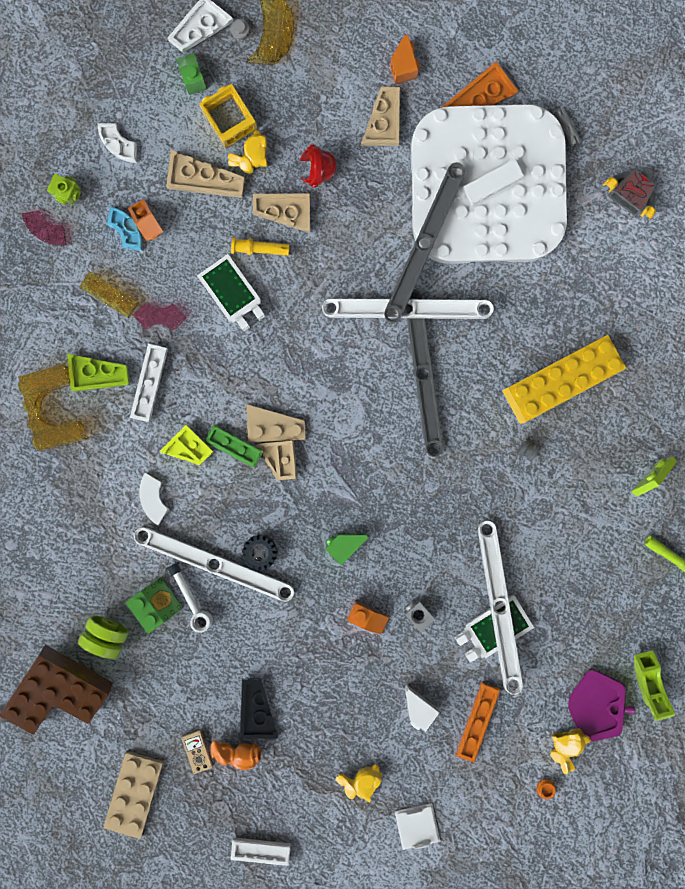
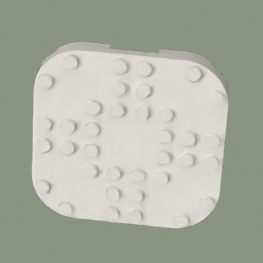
M534 105L454 106L436 109L428 113L419 122L411 142L412 229L415 241L448 167L455 162L461 163L465 167L464 178L429 254V258L446 264L488 261L530 262L543 258L557 247L564 236L567 225L566 155L564 132L554 115ZM515 159L524 177L471 205L463 190V186ZM459 168L451 170L453 177H459L462 174ZM421 239L419 246L424 249L428 248L430 242L428 239Z

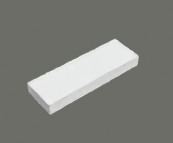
M513 159L463 186V190L471 205L520 180L524 175L517 161Z

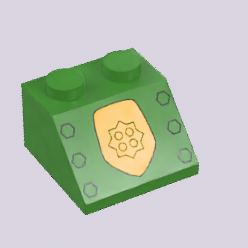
M162 577L125 602L147 634L184 608Z

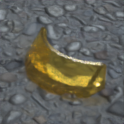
M259 0L263 14V32L258 48L252 56L247 58V63L275 65L283 56L287 55L291 47L294 31L292 8L288 7L286 0Z

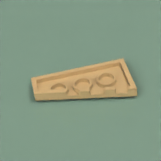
M171 150L167 189L243 198L245 183L243 176L224 169H218L211 164L197 161L190 156H184Z

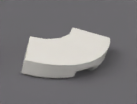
M98 123L99 135L106 148L121 160L137 163L136 142L128 141L122 137L117 123Z
M145 473L140 484V502L150 520L160 525L169 510L160 497V488L163 482Z

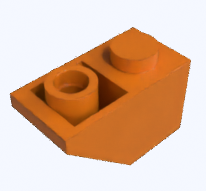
M408 34L403 36L391 57L390 69L395 84L417 79L418 71H420L419 60L415 59L413 54L415 53L414 43L409 40Z

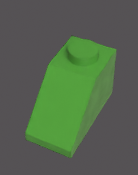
M195 53L177 58L188 94L191 95L206 90L207 88Z
M338 534L336 537L332 535L325 542L327 544L325 550L342 565L369 537L366 534Z

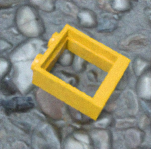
M232 83L228 86H222L217 93L212 96H206L199 103L203 114L225 149L254 132V130H257L255 120ZM233 98L245 120L222 133L209 112Z

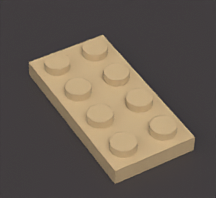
M126 751L103 827L104 829L141 839L164 761Z

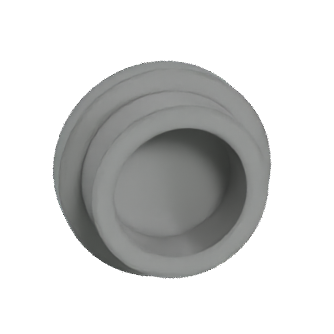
M242 19L235 20L230 27L231 34L237 39L246 38L249 34L248 23Z

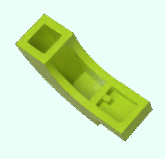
M651 650L634 655V667L638 685L646 706H649L654 720L659 721L674 717L675 712L664 690L661 680V666L654 651Z

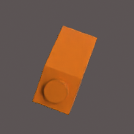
M145 199L128 207L136 226L146 241L156 239L163 232Z
M357 600L354 601L347 615L348 622L380 635L390 618Z

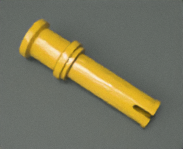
M232 236L231 254L240 252L247 253V255L263 253L289 256V244L258 242L252 238H248V240L236 239V237Z

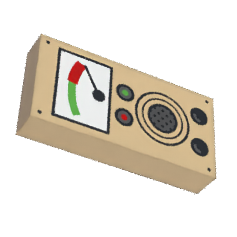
M201 729L183 735L181 738L193 774L211 769L213 765Z

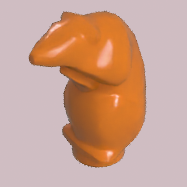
M214 740L210 747L211 757L215 758L221 765L229 764L240 770H250L261 761V747L257 746V743L253 745L242 743L234 748L232 744L220 743Z

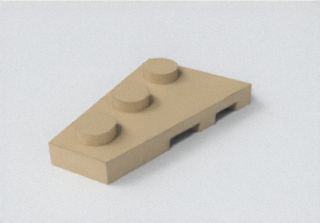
M246 404L248 443L306 440L304 420Z

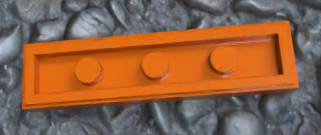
M481 682L455 754L457 757L475 762L500 693V688Z

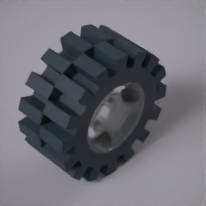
M253 536L244 544L242 558L245 560L244 563L250 566L249 568L257 571L265 570L277 558L276 544L268 536Z

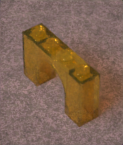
M60 365L18 376V388L23 393V407L28 413L29 419L27 423L29 429L33 432L32 443L37 451L44 452L88 440L82 421L52 426L42 416L41 405L45 396L51 391L70 386L68 366Z

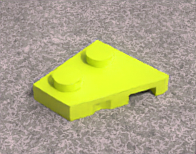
M185 425L160 450L163 454L197 465H201L214 452L188 425Z

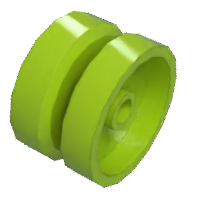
M90 615L85 624L87 631L81 633L78 644L94 655L108 659H117L122 650L120 643L126 641L129 630L112 619L99 615Z

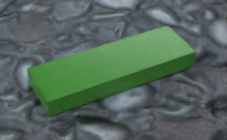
M216 425L212 426L205 439L206 443L253 468H256L264 453L261 449Z

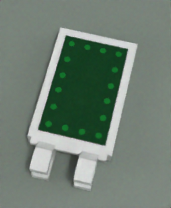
M228 254L197 275L229 322L234 323L236 321L244 332L250 327L242 316L252 310L259 321L265 318L264 313L258 306L261 304V299Z
M511 594L508 596L516 640L532 630L534 626L516 597ZM502 601L495 605L497 612H502L505 609V604ZM491 608L465 623L464 631L454 637L460 646L469 640L472 641L475 647L464 653L470 663L480 656L481 658H487L497 652Z

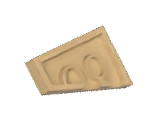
M380 87L361 146H399L400 87Z
M253 194V215L310 233V194Z

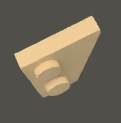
M293 440L257 444V448L264 451L265 461L272 469V473L277 480L297 479Z

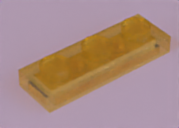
M90 271L79 286L128 319L139 304V302Z

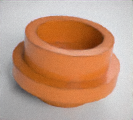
M542 779L538 782L536 790L541 798L551 799L556 793V786L551 780Z

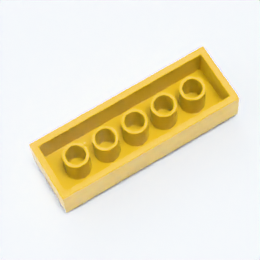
M606 335L502 390L517 420L522 424L625 370L626 367L609 335Z

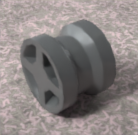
M525 438L518 449L517 455L525 456L527 460L532 461L537 455L540 445L538 443L533 444L530 442V439Z

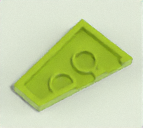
M67 353L72 392L130 385L128 366Z

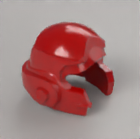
M314 144L307 147L301 155L300 161L311 162L309 177H301V180L316 188L323 182L329 181L335 175L337 164L330 152L322 150Z

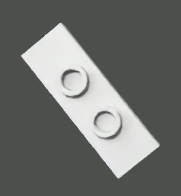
M233 838L231 860L289 866L291 843Z

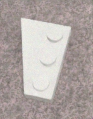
M199 0L168 36V40L184 53L234 21L230 15L211 0Z

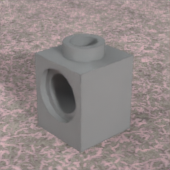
M413 600L405 607V615L420 632L435 620L419 600L416 602ZM416 610L423 611V616L420 619L413 617V613Z

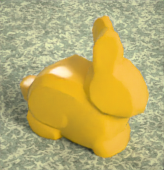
M254 130L253 135L244 143V155L228 154L229 166H239L242 171L248 174L253 172L254 167H267L266 137L261 135L260 131Z
M580 728L563 733L555 732L551 735L555 749L550 751V755L555 762L561 764L564 774L575 770V765L570 760V757L579 756L585 749L586 744L591 742L590 737L585 735Z
M375 764L372 767L366 766L359 769L354 779H349L346 775L339 774L335 780L344 786V791L349 799H354L357 795L370 802L372 794L382 781V773L379 766Z

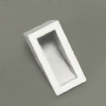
M406 685L405 694L408 715L411 720L410 724L417 730L421 728L426 732L438 716L439 710L427 699Z

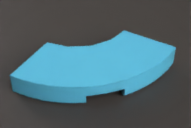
M110 206L107 225L120 233L122 247L142 251V235L134 220L124 211Z

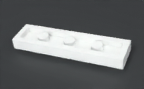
M148 344L130 418L150 423L168 352L167 348Z

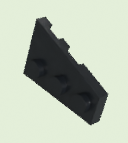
M242 678L240 739L278 738L261 678Z

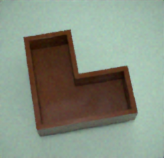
M45 644L5 704L0 717L33 735L53 706L89 724L109 695L113 682Z

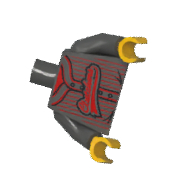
M645 167L641 173L636 169L631 173L625 171L609 177L602 184L610 188V193L607 196L636 217L641 213V217L647 215L650 221L656 214V209L654 208L656 197L654 189L656 185L650 180L654 175V171L651 168Z

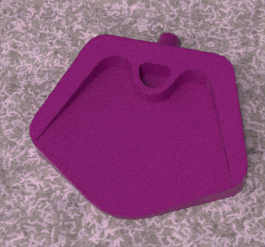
M594 669L586 671L568 700L569 712L576 727L589 736L591 742L619 736L623 730L625 713L635 714V707L625 705L626 685Z

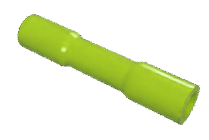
M651 535L646 538L645 546L662 555L685 572V558L668 549Z

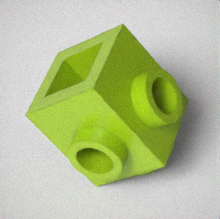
M54 173L47 188V192L52 197H55V201L66 205V203L74 205L81 194V188L76 184V180L67 175L64 178Z

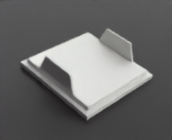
M432 803L395 811L403 850L424 848L432 843L440 842Z

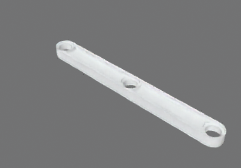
M327 299L322 305V311L327 317L385 318L384 312L390 299ZM409 299L408 304L413 307V311L410 314L403 313L401 318L487 319L493 313L494 308L492 303L487 300ZM327 304H335L336 311L334 313L326 312ZM481 305H488L490 312L486 315L479 312ZM391 309L387 313L388 318H397L399 315L395 309Z
M484 521L478 526V536L503 685L508 693L516 695L522 691L523 683L497 530L493 522ZM488 524L492 527L490 535L483 534V525ZM497 601H502L505 604V609L502 612L495 610V603ZM512 679L518 682V688L514 691L508 688V683Z
M142 527L134 533V540L142 546L286 602L291 600L294 595V588L289 583L150 528ZM142 530L148 533L146 541H141L138 537L139 532ZM211 559L219 561L218 569L210 568L209 562ZM288 587L291 590V595L286 598L282 597L280 594L281 588Z

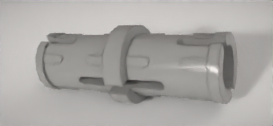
M565 107L561 108V111L557 110L554 116L559 121L570 147H575V144L578 145L582 142L575 129V123L571 122Z

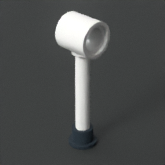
M177 562L167 567L166 570L169 571L171 576H174L194 614L190 621L191 628L198 633L205 632L211 627L213 617L208 611H201L181 574L180 562ZM198 617L205 618V626L198 624Z

